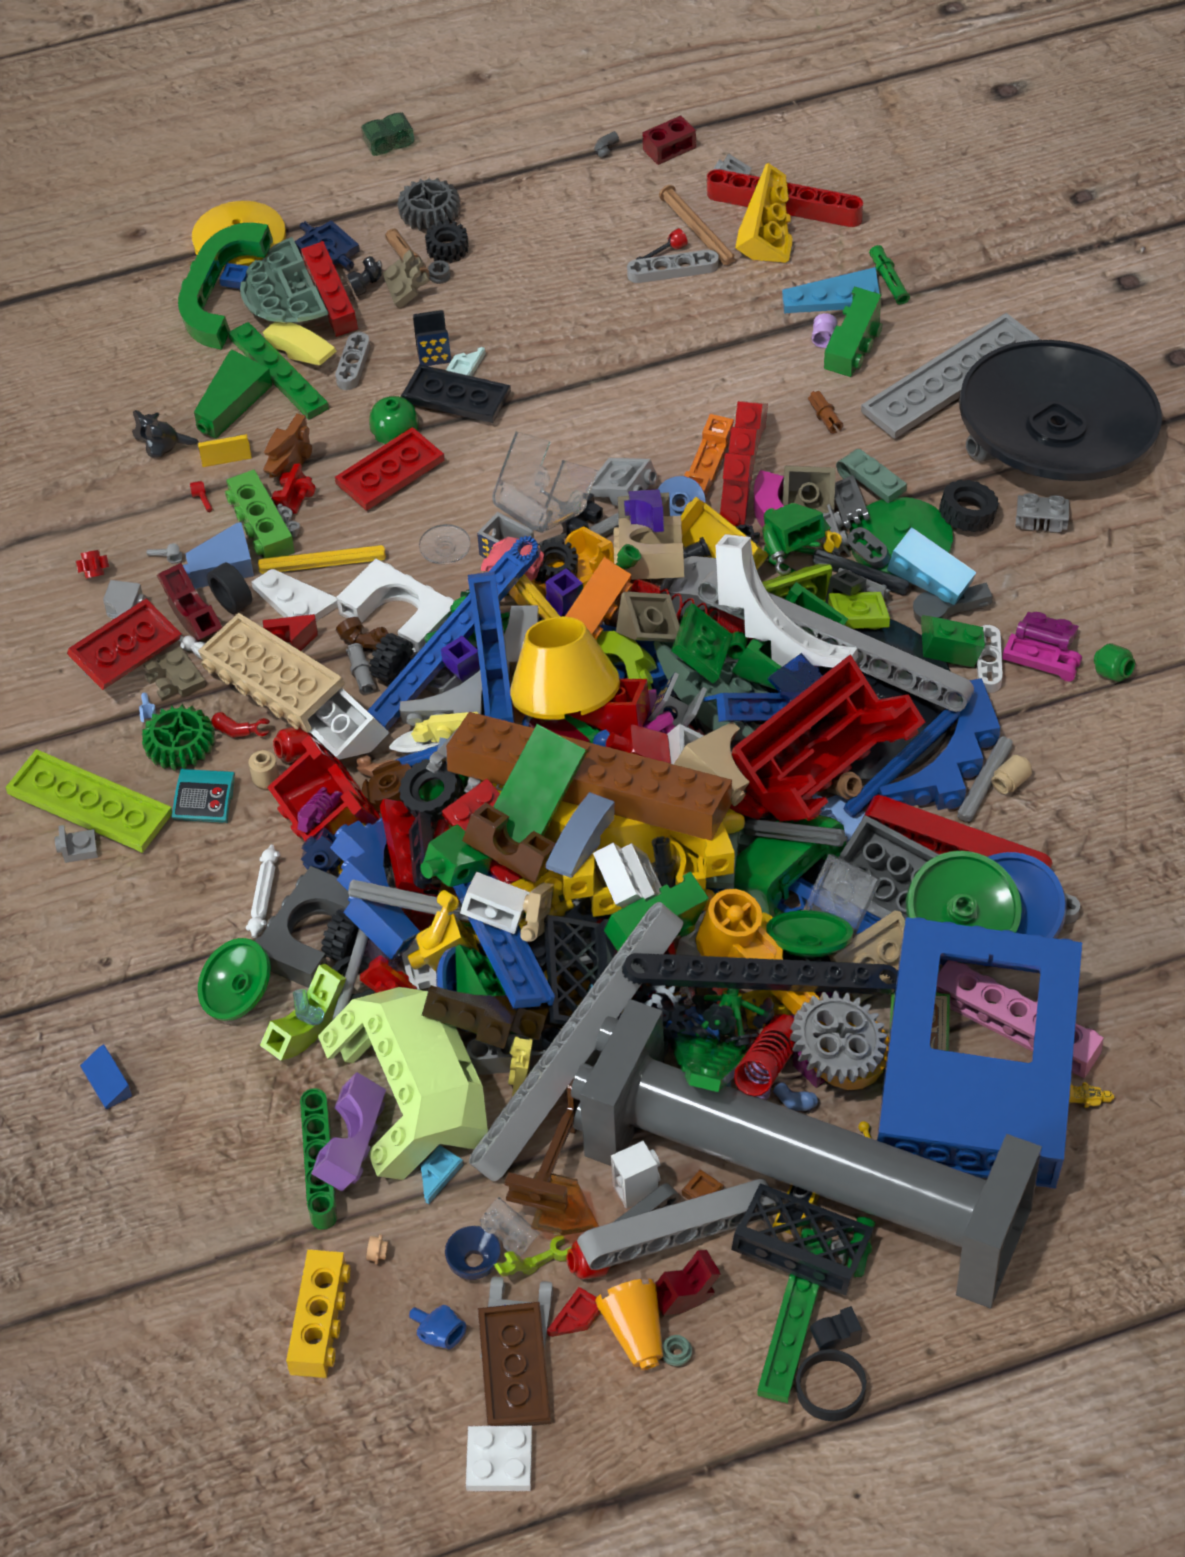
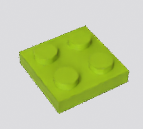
M857 592L851 596L845 593H829V605L848 618L844 626L851 629L869 628L873 630L889 627L890 616L881 592Z

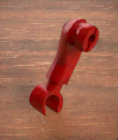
M217 712L211 719V724L215 729L231 738L248 736L251 733L265 736L269 733V730L263 731L258 728L259 724L270 723L266 718L259 719L256 723L252 724L249 722L238 723L226 716L225 713Z

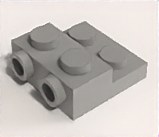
M608 458L585 489L586 492L594 494V497H609L612 505H618L617 497L629 496L628 491L646 490L650 484H655L657 473L651 459Z

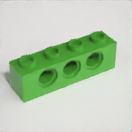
M255 469L226 479L228 490L225 491L227 501L230 505L234 504L236 517L239 522H244L243 527L247 537L253 538V546L257 555L262 554L263 558H272L294 554L292 535Z

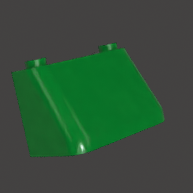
M797 582L785 598L789 602L842 625H845L848 621L847 617ZM754 638L731 672L741 679L786 693H796L797 691L802 693L811 681L807 676L814 667L804 664L798 673H790L772 660L771 640L758 641Z
M818 815L812 820L801 819L797 822H793V820L780 821L779 819L776 821L844 830L842 823L834 818ZM758 837L737 856L734 889L750 894L761 906L762 912L775 917L781 914V911L777 909L781 898L786 900L789 897L788 887L820 858L827 862L831 857L837 860L847 843L844 841L843 846H832Z

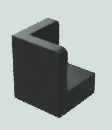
M847 569L832 575L825 603L829 605V593H845L851 596L857 592H864L867 579Z

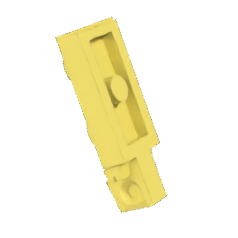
M468 712L431 715L428 720L416 723L411 735L415 742L431 740V742L436 743L439 742L440 737L448 739L460 726Z
M515 1037L512 1042L510 1051L512 1059L508 1085H513L512 1097L528 1076L532 1039L527 1040Z

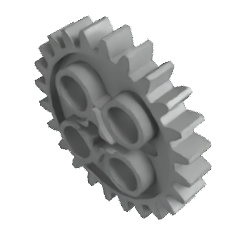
M834 991L829 999L828 995L823 992L820 999L812 996L809 1003L804 1002L801 1009L797 1011L794 1017L795 1020L790 1028L793 1030L790 1040L796 1042L793 1051H802L798 1060L809 1061L807 1070L814 1067L817 1068L816 1076L818 1078L823 1073H827L829 1082H831L834 1076H838L839 1082L843 1084L846 1076H848L853 1083L858 1075L864 1079L869 1071L873 1073L877 1065L880 1064L887 1047L884 1044L887 1034L881 1033L884 1023H875L879 1014H869L868 1011L871 1006L869 1004L864 1007L859 1006V997L852 1002L850 1001L849 993H846L844 998L840 999L837 991ZM818 1021L826 1023L827 1026L820 1024ZM847 1022L853 1023L856 1027L849 1025ZM821 1047L828 1049L830 1052H825ZM850 1048L857 1050L859 1053L853 1052Z

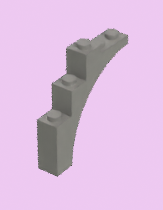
M538 605L511 606L509 624L504 635L510 687L525 634L531 626L540 622ZM480 670L461 685L442 694L419 700L400 701V714L403 724L415 726L416 723L428 720L431 715L478 712L484 715Z

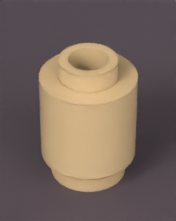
M266 750L257 751L250 756L249 768L252 781L258 788L267 790V787L279 777L276 758L273 753Z
M1011 756L994 772V776L991 779L993 786L1002 794L1014 792L1032 775L1031 764L1023 756Z

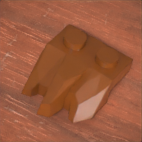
M296 413L286 430L276 428L264 451L268 459L263 468V471L269 474V478L290 472L294 464H301L302 466L304 461L311 456L310 429L307 427L305 415Z

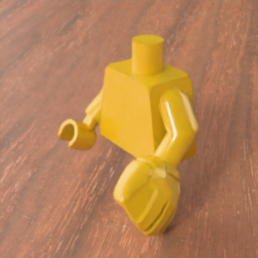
M446 890L441 891L437 897V903L442 906L440 912L437 911L432 925L416 936L419 949L408 954V960L414 970L428 964L436 972L443 953L447 949L459 944L469 949L474 948L479 952L477 944H480L474 928L465 926L454 914L448 915L449 912L458 908L459 901Z

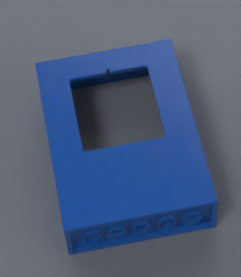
M906 917L900 949L876 1141L972 1176L988 1179L1004 1138L1008 1134L1042 1146L1036 1186L1056 1189L1065 1154L1082 942H1076L1067 938H1048L1039 934H1020L1010 930L985 929L982 926L957 925L953 922L929 921L920 917ZM940 959L1040 973L1032 1062L1026 1063L932 1049L930 1047Z

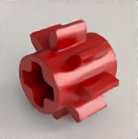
M100 550L80 553L82 560L76 561L78 573L84 572L85 578L104 575L103 568L109 567L107 555L101 556Z

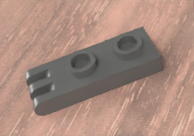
M854 475L835 482V500L846 529L851 528V520H854L856 525L861 523L859 518L861 516L866 521L871 519Z

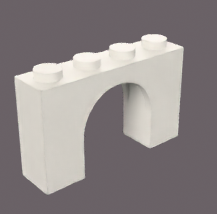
M375 559L336 597L339 614L347 619L358 617L361 623L377 607L390 601H405L417 607V612L398 630V636L412 642L413 656H416L426 644L425 635L437 631L452 614L450 606L454 602L452 598L443 596L432 587L421 584L414 580L412 576L403 574L394 569L390 564L383 563L378 559Z

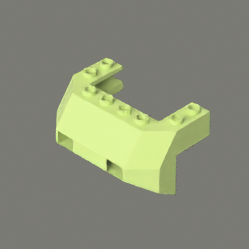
M397 987L353 999L318 1035L327 1059H333L341 1052L344 1061L348 1063H354L373 1045L403 1116L368 1153L374 1170L379 1177L404 1180L439 1144L475 1149L488 1132L483 1086L456 1027L422 1016L428 991Z

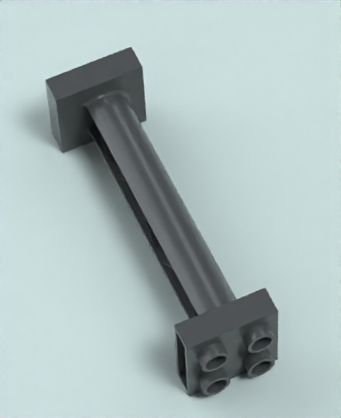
M629 999L619 1019L610 1016L606 1017L596 1040V1050L601 1051V1054L595 1066L583 1063L579 1067L571 1088V1097L580 1100L574 1117L573 1127L583 1132L585 1157L611 1166V1155L628 1148L636 1130L640 1128L962 1248L956 1296L984 1307L992 1308L1033 1207L1042 1146L1006 1134L988 1179L983 1180L758 1097L746 1095L727 1086L719 1092L691 1086L685 1078L684 1071L664 1063L662 1010Z

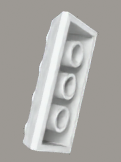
M342 687L308 719L312 728L309 732L338 759L369 753L389 734Z

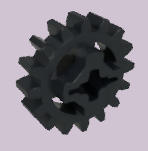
M642 983V988H638L635 992L637 998L631 1000L662 1010L663 1026L667 1025V1021H672L666 1029H663L664 1042L668 1041V1039L677 1038V1032L686 1030L682 1022L690 1021L691 1019L685 1014V1010L691 1009V1005L684 1004L683 1001L688 995L679 994L680 986H656ZM653 991H656L655 994H652V998H651V999H647V997H648Z

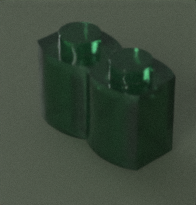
M402 112L390 114L382 120L369 121L361 126L363 140L373 156L388 153L393 148H404L415 142L413 128Z

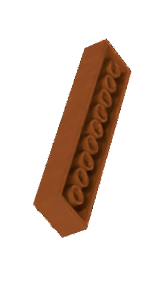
M468 712L446 745L447 769L450 772L480 780L488 779L491 783L504 786L535 728ZM559 735L588 750L562 799L563 802L580 805L590 792L614 801V815L712 841L731 806L732 779Z

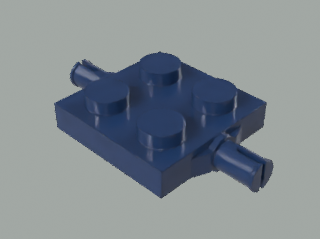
M332 220L318 227H312L307 221L300 223L299 228L305 234L294 242L301 255L302 248L323 241L334 266L341 264L348 271L353 269L354 262L349 257L360 252L359 244Z

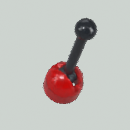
M677 228L669 234L668 243L643 257H637L636 260L651 258L668 247L674 249L683 248L688 245L687 237L680 228Z

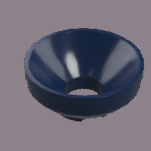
M467 1226L457 1230L450 1236L445 1246V1257L449 1268L454 1274L464 1279L475 1280L488 1276L496 1268L494 1265L500 1261L501 1248L496 1235L481 1226ZM471 1254H478L483 1258V1261L479 1266L471 1267L465 1263L466 1258Z

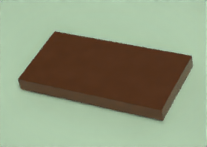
M540 1302L478 1308L487 1426L551 1424Z

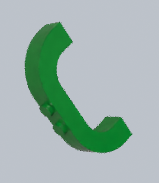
M247 222L228 226L212 235L201 247L195 261H192L190 271L186 279L182 281L178 297V308L187 332L198 343L222 350L230 331L226 317L208 313L203 310L223 267L229 261L240 256L266 257L273 242L267 224Z

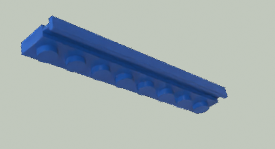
M489 872L488 876L494 878L492 874ZM471 882L453 887L462 905ZM468 917L512 1007H536L546 1002L548 1005H552L555 995L528 942L521 939L519 925L513 934Z

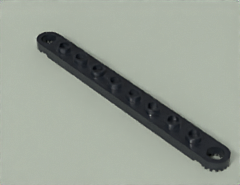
M647 953L630 954L622 966V974H624L625 978H628L627 981H632V984L638 983V985L647 983L656 986L825 993L837 991V993L871 995L874 993L893 994L896 989L898 973L896 968L887 964ZM632 963L633 965L635 963L636 965L640 964V967L643 966L642 969H645L644 973L635 972L631 967ZM880 975H888V978L890 976L892 984L883 982Z

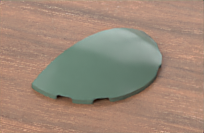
M293 237L269 248L264 259L254 260L246 270L248 277L246 281L241 282L240 293L245 306L254 315L274 322H301L328 315Z
M654 641L659 662L667 679L669 680L674 672L679 674L673 690L680 700L687 705L692 702L703 687L707 689L704 697L720 693H769L763 685L734 675L731 671L736 663L729 665L724 662L719 679L715 683H711L671 651L674 642ZM702 700L696 717L714 731L730 723L719 722L717 702H703ZM734 722L740 730L733 740L741 742L765 722Z

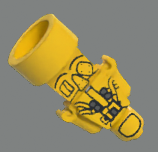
M1083 1082L1082 1086L1070 1084L1069 1104L1070 1102L1084 1103V1107L1088 1108L1089 1105L1095 1107L1101 1105V1101L1110 1103L1114 1099L1112 1091H1102L1101 1088L1090 1086L1086 1082Z

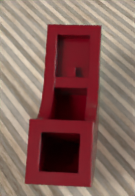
M182 563L157 574L168 596L167 601L191 636L200 640L223 628L212 606L205 604L196 592Z

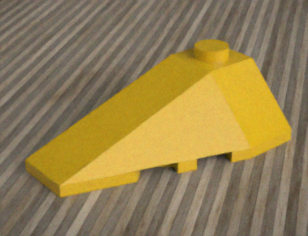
M767 163L763 169L742 220L735 249L752 260L786 263L789 261L792 247V235L788 234V223L791 221L790 215L786 214L785 204L788 201L786 174L770 163Z

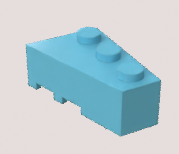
M912 527L894 549L887 571L953 605L957 603L971 585L976 575L974 570Z

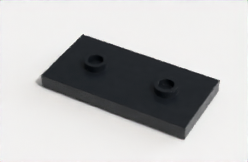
M419 364L401 397L407 399L413 405L494 423L511 392V386Z

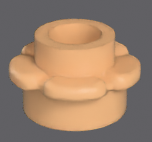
M382 1234L379 1237L370 1236L366 1260L375 1261V1264L379 1263V1259H386L388 1242L382 1240Z

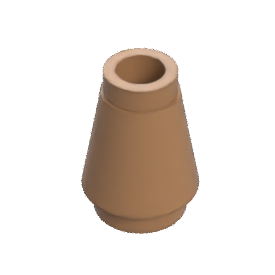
M846 772L834 777L831 780L832 785L825 789L828 793L845 799H851L861 792L862 781L855 773Z

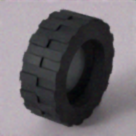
M971 480L953 481L945 487L939 505V512H941V517L946 520L945 522L956 529L958 528L966 532H981L991 527V524L994 522L999 506L998 497L995 496L993 490H990L986 485L980 484V482ZM957 502H968L974 504L977 507H979L980 510L967 509L959 505Z
M424 759L422 762L412 765L413 767L405 772L404 778L402 777L401 787H399L400 798L415 818L419 812L430 814L431 822H437V820L445 819L442 810L464 795V784L457 773L448 771L446 761H444L435 774L426 769L430 760ZM430 780H441L444 783V791L441 795L432 801H423L419 796L421 787Z

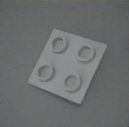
M1026 493L1023 496L1018 495L1015 526H1019L1020 529L1033 530L1034 518H1037L1036 531H1038L1039 520L1044 518L1043 531H1046L1047 519H1050L1049 531L1062 533V530H1067L1069 499H1064V497L1057 495L1050 496L1049 498L1039 497L1033 493Z

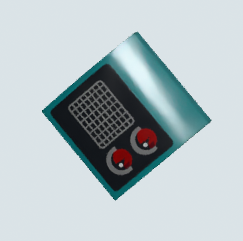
M181 769L173 803V820L228 823L230 799H233L235 772Z

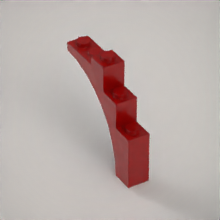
M737 401L735 427H731L729 453H725L720 515L735 527L746 524L753 469L759 442L763 431L766 429L768 403Z

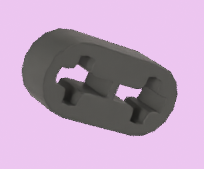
M860 527L850 532L848 536L850 547L871 567L879 569L889 563L890 553L887 547L871 532ZM859 538L865 539L867 544L864 546L861 542L856 541ZM874 550L877 554H882V556L879 558L877 556L874 557L871 552Z

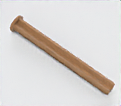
M671 184L663 187L659 193V198L662 201H666L704 244L718 254V259L724 265L728 266L730 263H733L734 254L676 193V188Z

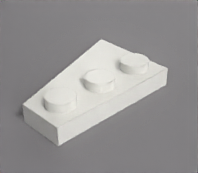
M274 569L267 571L252 581L253 589L284 618L315 614L317 621L338 607L336 597Z

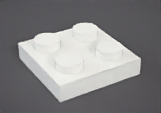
M468 1426L466 1490L531 1491L532 1426Z

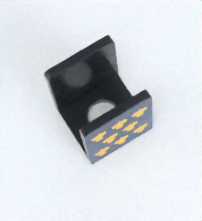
M438 310L413 314L419 364L432 366L450 363L448 330H446L444 311Z

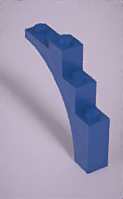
M495 571L468 575V584L477 641L485 716L515 723Z
M982 678L969 680L973 684L974 693L965 708L960 711L955 733L944 751L935 761L920 772L899 782L881 786L879 795L911 806H921L935 802L937 810L954 809L962 805L966 794V787L962 778H972L979 775L983 766V755L980 748L996 745L1000 736V725Z
M382 817L373 825L369 823L364 826L360 821H357L349 826L347 824L341 826L335 833L336 839L330 847L344 861L341 866L343 871L337 878V881L347 891L351 880L389 887L383 866L384 848L387 840ZM355 897L348 898L350 903L343 913L390 959L407 951L420 932L405 915L401 907Z

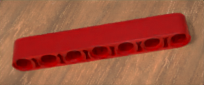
M721 169L711 170L707 174V196L713 201L748 207L760 177ZM787 182L788 201L785 202L786 214L846 227H857L862 223L863 200L859 196Z
M876 795L872 798L864 816L872 818L939 855L952 851H969L988 857L998 853L1016 852L1037 858L1050 869L1053 864L1052 859L1043 852L882 795Z

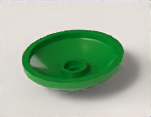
M801 910L782 913L770 919L766 925V932L784 952L804 959L821 958L837 953L849 945L853 938V928L846 920L820 911Z
M237 938L224 943L210 955L200 973L197 988L200 1005L208 1015L217 1020L231 1021L244 1016L258 1004L267 989L270 978V960L265 949L251 939Z

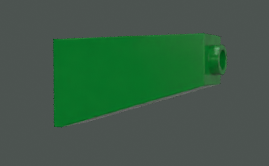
M231 349L194 410L197 429L201 433L208 434L217 439L272 387L270 369Z

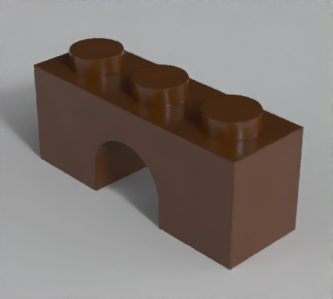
M485 802L471 814L462 841L472 846L475 850L496 860L500 865L506 866L518 873L524 879L536 883L548 872L549 869H546V863L556 843L535 831L531 832L520 843L514 841L507 832L509 816Z

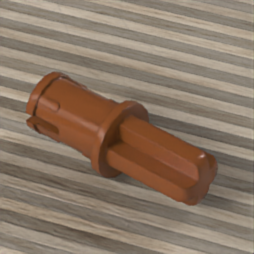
M812 391L808 401L815 409L816 417L824 422L830 433H837L833 424L840 431L843 428V422L834 412V406L827 402L820 391Z

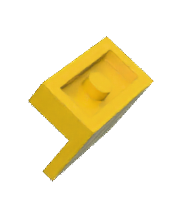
M247 434L198 443L202 467L252 459Z

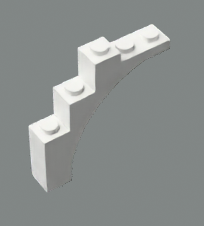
M727 534L722 537L716 545L718 603L732 609L744 608L745 637L755 638L758 641L771 640L772 660L790 673H798L804 664L810 667L825 666L833 668L850 654L856 661L858 658V648L832 645L820 640L796 625L779 609L767 593L756 570L752 555L751 537Z

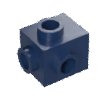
M325 827L316 837L311 835L301 847L304 850L301 860L307 870L312 866L324 872L329 870L332 873L342 861L330 848L336 837Z

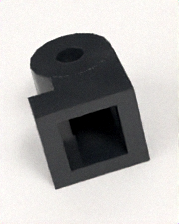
M852 1306L841 1309L838 1315L822 1318L810 1327L819 1351L826 1349L842 1350L861 1344L862 1328Z

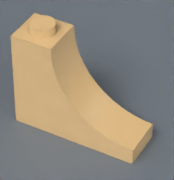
M730 722L687 744L674 765L732 779L731 804L736 806L745 797L746 794L743 791L750 782L739 771L732 758L730 743L740 728L734 722Z

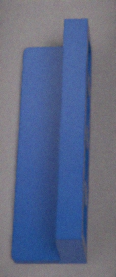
M720 693L704 697L703 702H717L719 722H766L801 693Z

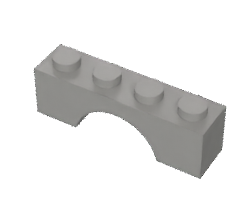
M110 580L103 598L107 616L112 619L118 617L146 599V596L143 595L141 584Z

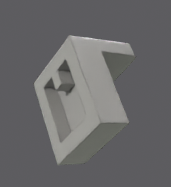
M728 153L724 161L718 160L713 170L721 169L749 175L752 168Z
M64 825L58 826L59 836L55 837V846L57 853L62 852L65 863L98 858L94 829L67 834Z

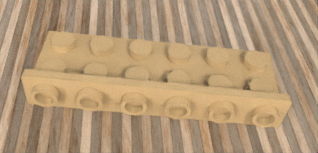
M240 613L198 650L203 660L201 664L210 674L216 673L227 685L233 684L244 696L250 695L261 707L267 706L278 718L284 717L295 729L300 727L307 733L312 729L308 719L345 685L341 676Z

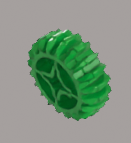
M183 704L179 708H174L171 705L170 710L165 711L161 708L159 715L152 714L151 721H146L145 729H142V745L146 756L152 759L155 766L161 764L164 770L171 766L175 772L177 767L186 769L187 765L190 764L196 767L197 760L205 761V754H211V746H214L215 731L208 716H205L202 709L196 711L193 705L188 709Z

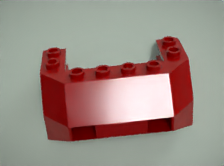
M850 654L733 747L731 755L739 771L750 782L745 788L746 791L780 821L793 820V822L801 819L812 820L821 814V808L828 803L826 797L813 799L812 795L817 791L821 792L832 785L831 780L834 777L848 772L852 768L850 764L870 754V748L877 742L889 741L892 743L902 738L909 740L918 734V728L925 723V720L909 695L878 699ZM827 715L828 719L822 722L813 731H810L811 727L815 723H817L820 719Z

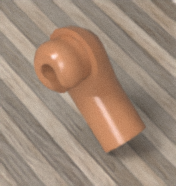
M363 754L357 757L356 763L358 765L356 768L360 773L373 777L372 771L376 767L393 761V759L376 764L371 762L367 754Z

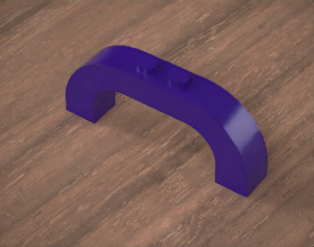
M566 568L546 581V600L561 617H565L582 592L583 583ZM460 636L441 649L443 663L463 683L480 670L478 650L463 636Z

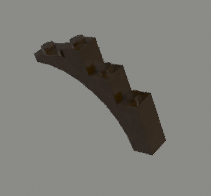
M567 968L577 981L584 977L579 970ZM561 974L557 977V984L566 993L572 986ZM588 979L581 983V986L586 991H588L590 984ZM432 985L429 988L422 1011V1016L477 1033L476 1040L502 1049L506 1045L510 1032L539 1040L545 1023L559 1028L564 1027L561 1024L550 1023L549 1005L547 1002L541 1003L540 1006L513 1008L507 995H474ZM575 990L568 995L577 1006L583 1000ZM563 1001L558 1003L559 1015L571 1016L573 1014Z

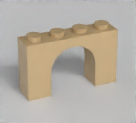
M664 516V532H653L647 526L631 525L630 518H619V527L614 528V564L617 563V554L625 544H630L641 553V559L634 567L625 569V571L631 574V580L684 577L681 516Z

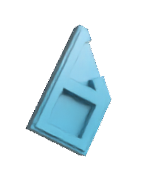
M441 1145L421 1165L424 1197L427 1204H430L463 1166L461 1158Z

